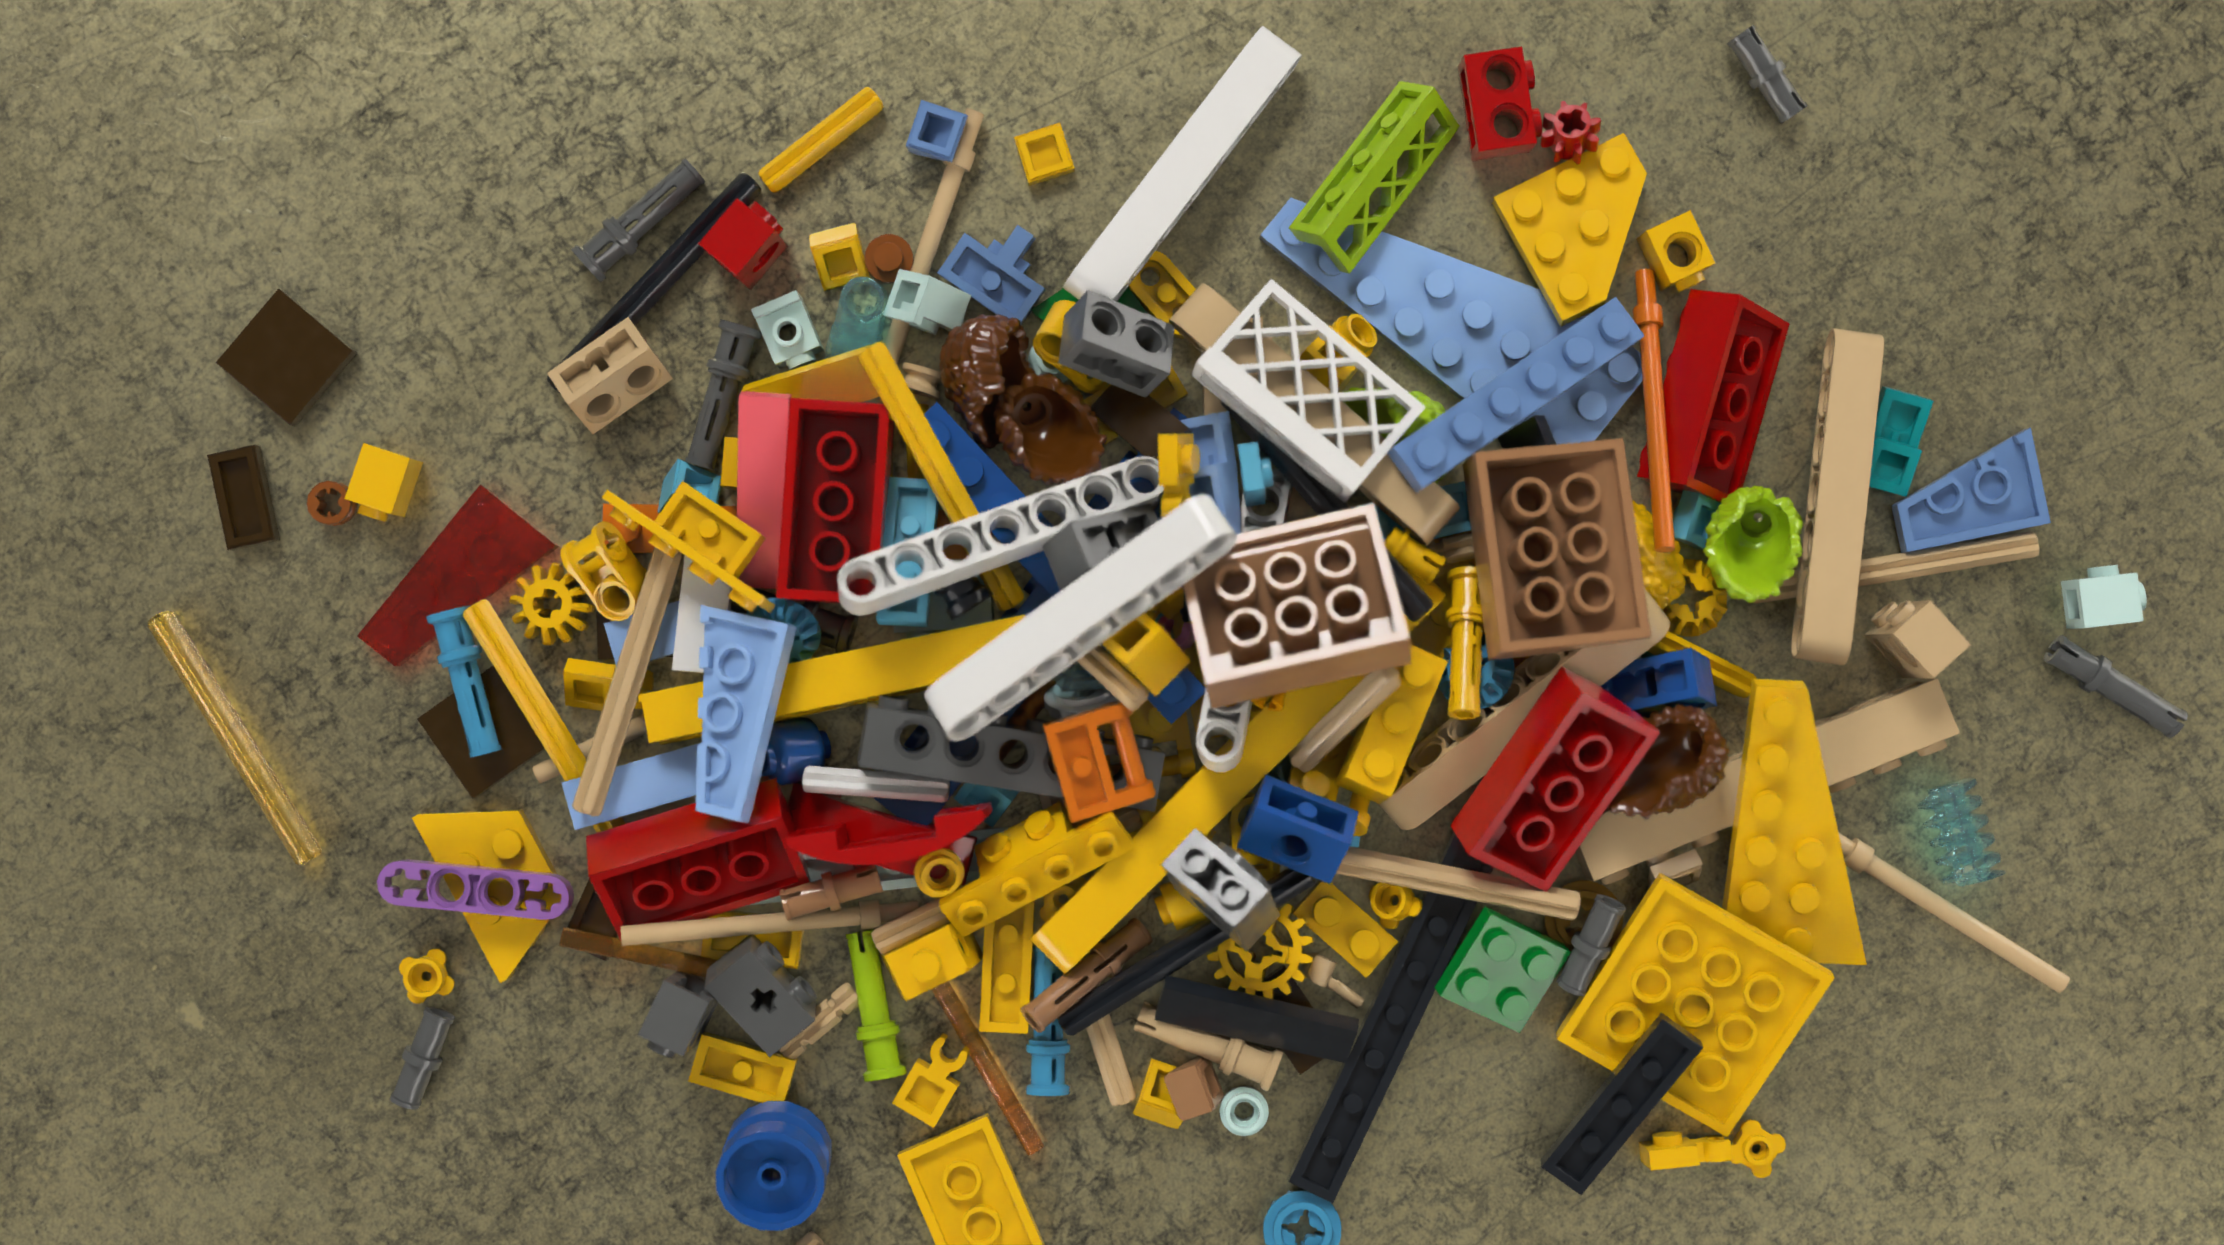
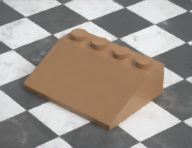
M1623 438L1475 452L1463 464L1488 660L1536 656L1651 637Z
M1374 503L1237 534L1236 544L1228 553L1183 584L1211 709L1411 664L1410 636Z

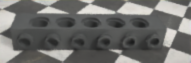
M880 695L878 703L867 701L857 758L859 767L1063 798L1056 771L1048 766L1050 751L1042 724L1051 721L1027 718L1026 726L1007 723L1008 715L1002 714L974 734L976 745L971 753L965 756H957L950 752L949 744L951 740L948 738L930 706L928 711L908 708V699L888 695ZM910 724H919L927 729V738L918 748H907L899 741L901 731ZM1098 729L1105 756L1110 754L1119 756L1115 740L1104 738L1105 731ZM1134 734L1146 778L1153 781L1156 796L1125 807L1155 812L1165 752L1158 746H1153V738ZM1011 739L1022 741L1025 750L1019 761L1009 764L999 759V750L1004 742ZM1122 763L1119 772L1111 777L1115 790L1128 785Z

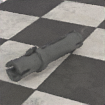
M2064 635L2058 636L2049 645L2048 649L2055 653L2046 652L2044 661L2078 680L2079 687L2084 691L2099 693L2159 730L2168 738L2174 737L2183 728L2184 724L2178 722L2177 719L2187 721V711L2176 707L2113 668L2111 660L2103 655L2095 657L2068 640Z

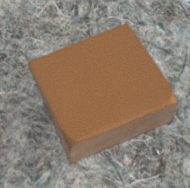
M1197 1056L1177 1067L1164 1077L1165 1084L1180 1120L1185 1121L1214 1111L1225 1096L1212 1062L1201 1056Z

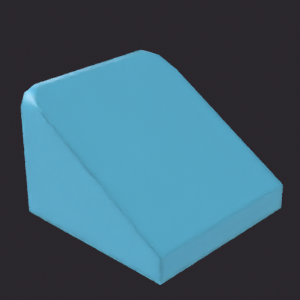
M677 459L663 480L658 513L662 511L682 481L718 504L721 476Z

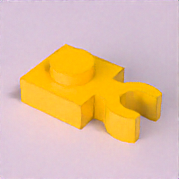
M1194 433L1158 435L1159 486H1164L1161 503L1162 518L1191 499L1190 484H1194V474H1197L1200 468V451L1198 445L1194 444Z
M945 1033L939 1035L931 1047L930 1057L932 1063L930 1064L918 1058L892 1104L933 1128L961 1083L951 1077L949 1073L959 1070L965 1064L970 1054V1048L964 1046L958 1057L953 1059L946 1057L942 1051V1046L948 1037Z
M1662 1131L1652 1134V1141L1639 1142L1641 1162L1651 1171L1699 1166L1700 1162L1732 1160L1731 1142L1729 1139H1724V1135H1709L1697 1139H1689L1688 1137H1682V1132Z

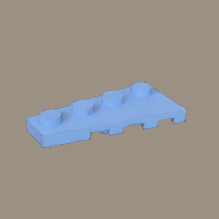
M700 605V622L705 624L704 647H699V668L704 669L703 698H698V718L702 719V743L697 745L696 811L749 823L797 627Z

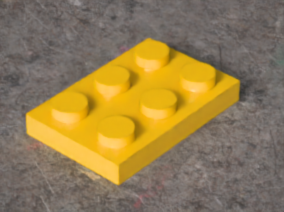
M989 1113L898 1152V1159L935 1245H1045Z

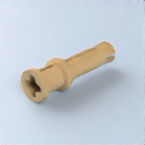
M1147 1001L1144 1002L1134 1026V1031L1152 1036L1219 1064L1218 1069L1222 1070L1223 1074L1229 1076L1232 1072L1260 1083V1089L1268 1092L1280 1064L1283 1050L1276 1048L1274 1051H1270L1238 1038L1154 1020L1156 1006Z

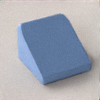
M921 100L906 148L910 153L919 156L953 162L968 115Z

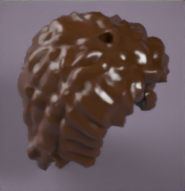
M980 314L975 318L965 321L962 326L953 328L948 333V337L939 355L940 379L945 387V397L954 403L953 410L961 413V417L966 421V427L972 433L975 443L982 444L985 449H992L997 444H1002L999 441V435L994 433L995 425L993 423V413L996 410V404L999 402V395L1007 389V386L1021 385L1025 374H1036L1034 369L1030 367L1029 361L1026 360L1027 354L1025 350L1029 346V338L1026 336L1024 327L1020 325V320L1013 317L1008 318L1000 314L995 316Z
M1028 373L1022 378L1021 385L1007 386V389L999 395V402L996 404V410L993 413L994 433L999 435V441L1003 444L1002 449L1009 455L1012 465L1023 466V469L1030 474L1031 480H1042L1045 485L1052 483L1061 485L1101 469L1100 458L1105 453L1102 445L1106 443L1107 436L1099 434L1097 414L1091 411V407L1084 402L1080 391L1074 390L1069 384H1063L1061 379L1053 376L1051 373L1040 375ZM1028 402V406L1026 408H1022L1023 404Z
M1678 704L1675 707L1666 706L1662 712L1654 711L1651 713L1650 718L1642 717L1656 727L1660 735L1609 804V810L1613 814L1623 812L1628 817H1634L1639 814L1643 819L1648 820L1652 814L1658 815L1665 812L1671 814L1675 808L1684 809L1691 806L1697 799L1705 798L1709 792L1716 788L1719 781L1725 778L1724 768L1729 760L1728 753L1730 750L1726 747L1727 741L1720 734L1721 732L1717 727L1716 721L1706 714L1703 709Z

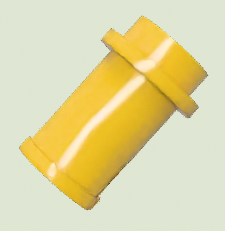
M1395 526L1384 540L1385 547L1405 569L1429 585L1440 571L1438 568L1443 566L1446 558L1438 555L1409 535L1410 529L1405 528L1402 531Z

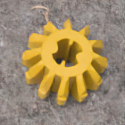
M553 562L548 574L542 566L535 565L531 568L534 583L524 577H519L516 581V584L525 591L524 596H510L509 602L511 604L523 605V611L512 616V620L515 624L530 621L525 629L524 636L528 639H534L541 633L543 645L552 646L557 634L564 643H570L574 640L571 626L577 630L586 631L589 625L579 615L581 612L594 613L595 605L582 603L581 598L587 596L586 592L581 586L575 587L578 582L568 572L564 576V569L561 563ZM553 596L555 599H561L562 606L560 610L556 609L551 612L549 609H544L543 603L545 599H551Z

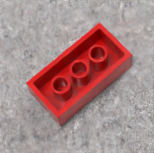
M790 398L776 598L794 601L840 603L838 576L842 567L855 558L883 549L894 434V421L884 404ZM858 578L851 581L847 588L856 596H867L872 593L875 586L868 579Z

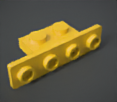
M684 481L678 486L655 521L609 490H606L601 497L614 506L609 514L611 517L633 532L641 524L654 533L648 541L671 558H674L678 551L689 557L693 562L688 567V570L713 586L718 578L733 588L728 597L749 612L753 613L756 607L760 606L771 614L776 605L738 579L766 537Z
M1059 801L1044 810L1033 813L1016 825L989 836L985 841L976 845L975 853L980 878L939 900L940 910L960 935L967 936L1134 848L1133 840L1112 811L1103 813L1073 829L1067 810Z

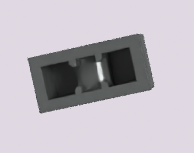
M748 935L707 968L704 988L765 1053L771 1057L815 1021V1000L817 996L804 978L801 976L794 978L783 966L785 962L782 955L774 945L768 941L762 944L755 935ZM756 988H759L761 991L759 994L756 992ZM772 989L774 991L773 995H771L768 991Z

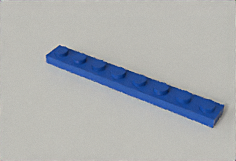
M938 402L924 413L979 514L1026 497ZM1042 513L1037 515V518L1043 525L1054 527ZM999 527L991 531L1002 544H1010L1016 540V535L1008 528ZM1044 551L1018 560L1052 597L1061 591ZM1101 643L1100 645L1112 656V654ZM1185 667L1156 697L1149 692L1148 700L1172 725L1205 694L1206 688Z

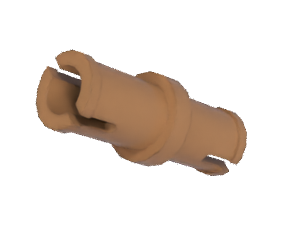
M866 865L836 875H832L831 871L821 874L822 879L786 890H779L782 906L788 921L793 920L795 917L829 907L831 911L842 909V903L875 893H883L876 865Z

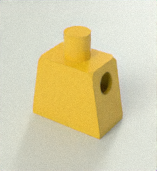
M951 922L886 954L880 953L900 997L905 1001L966 973L983 959L982 950L974 934L960 935ZM958 939H959V941H960V943H961V945H962V947H963V950L961 949V947H960V945H959Z

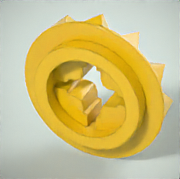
M1684 559L1683 567L1687 571L1683 575L1685 583L1687 580V584H1690L1692 591L1707 592L1708 596L1702 597V600L1695 603L1696 610L1694 611V616L1693 612H1690L1688 605H1679V603L1667 604L1663 612L1670 621L1669 632L1684 637L1700 636L1717 627L1724 613L1728 610L1727 590L1718 588L1710 568L1702 560ZM1685 587L1680 590V595L1685 593Z

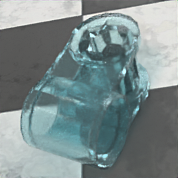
M856 277L844 285L840 295L835 322L831 327L828 337L825 359L870 344L883 342V329L886 321V316L883 313L889 296L886 289L880 283L868 277ZM866 287H869V294L877 298L875 307L867 306L864 313H860L861 306L854 303L855 294L863 295Z

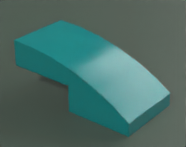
M1882 386L1878 401L1869 487L1907 497L1923 451L1918 446L1934 402L1933 400Z

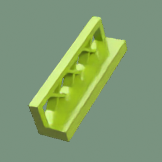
M1399 81L1289 226L1290 231L1298 241L1321 246L1340 272L1348 274L1352 272L1459 129L1460 125L1434 86ZM1433 114L1440 126L1429 141H1424L1425 123ZM1405 150H1409L1408 169L1402 177L1396 178L1397 161ZM1382 187L1380 206L1374 214H1368L1371 194L1376 188ZM1348 225H1354L1353 242L1344 252L1337 243V240Z

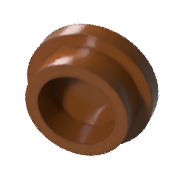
M884 234L876 237L870 242L865 252L867 270L872 277L883 283H894L899 269L910 271L913 265L914 256L910 245L902 237L894 234Z

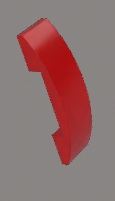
M802 782L793 784L788 804L796 830L846 822L849 842L936 830L934 823L922 825L841 799L842 795L805 792ZM968 834L944 847L953 851L963 864L964 879L961 886L966 884L978 838ZM919 857L895 863L878 864L877 866L914 876L915 864ZM942 864L935 865L930 870V876L934 879H940L947 873V867Z
M991 802L945 808L934 816L936 830L849 842L845 822L797 829L787 836L786 840L788 848L824 861L851 865L889 864L921 857L956 842L974 830L993 811Z

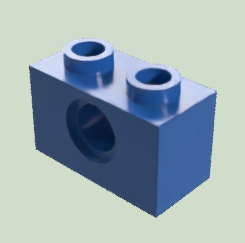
M1265 775L1246 814L1237 848L1330 884L1351 846L1359 811Z

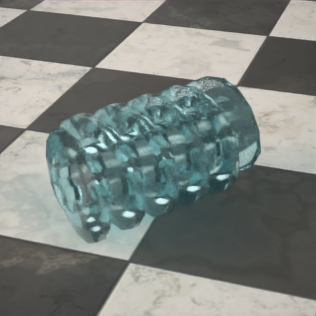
M1976 778L1957 780L1928 789L1929 796L1917 804L1918 809L1934 810L1935 815L1923 822L1924 828L1940 829L1941 834L1929 841L1930 847H1943L1947 851L1935 860L1936 865L1952 866L1953 869L1951 873L1941 879L1942 884L1965 886L1991 880L2006 874L2004 870L1990 869L2002 859L1999 852L1984 850L1994 843L1995 837L1993 833L1978 832V830L1988 824V816L1981 813H1971L1982 805V797L1980 795L1965 794L1977 784Z

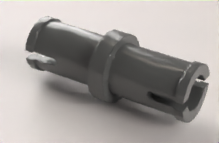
M1754 25L1727 43L1752 78L1748 81L1749 85L1753 90L1758 87L1778 117L1780 124L1808 106L1784 73L1783 69L1787 66L1782 59L1776 61Z
M1596 895L1594 905L1582 930L1576 931L1573 935L1571 944L1574 947L1561 975L1556 981L1561 988L1574 995L1585 996L1600 961L1606 960L1612 950L1608 944L1622 915L1626 911L1622 903L1606 895Z
M425 1007L424 1016L412 1045L406 1046L402 1054V1059L405 1063L395 1090L390 1096V1100L400 1107L412 1110L420 1108L422 1097L432 1073L439 1070L443 1058L440 1056L455 1016L437 1007Z

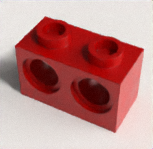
M1522 46L1464 55L1457 67L1472 161L1529 153L1537 144L1536 138L1541 137L1542 134L1541 114L1538 108H1532L1529 90L1535 87L1532 61H1524ZM1490 70L1504 72L1509 78V88L1503 90L1493 88L1487 81L1486 72ZM1500 117L1512 120L1516 125L1517 135L1512 138L1500 136L1494 128V120Z

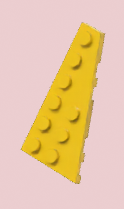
M1752 679L1722 908L1816 963L1867 965L1808 689L1803 681Z

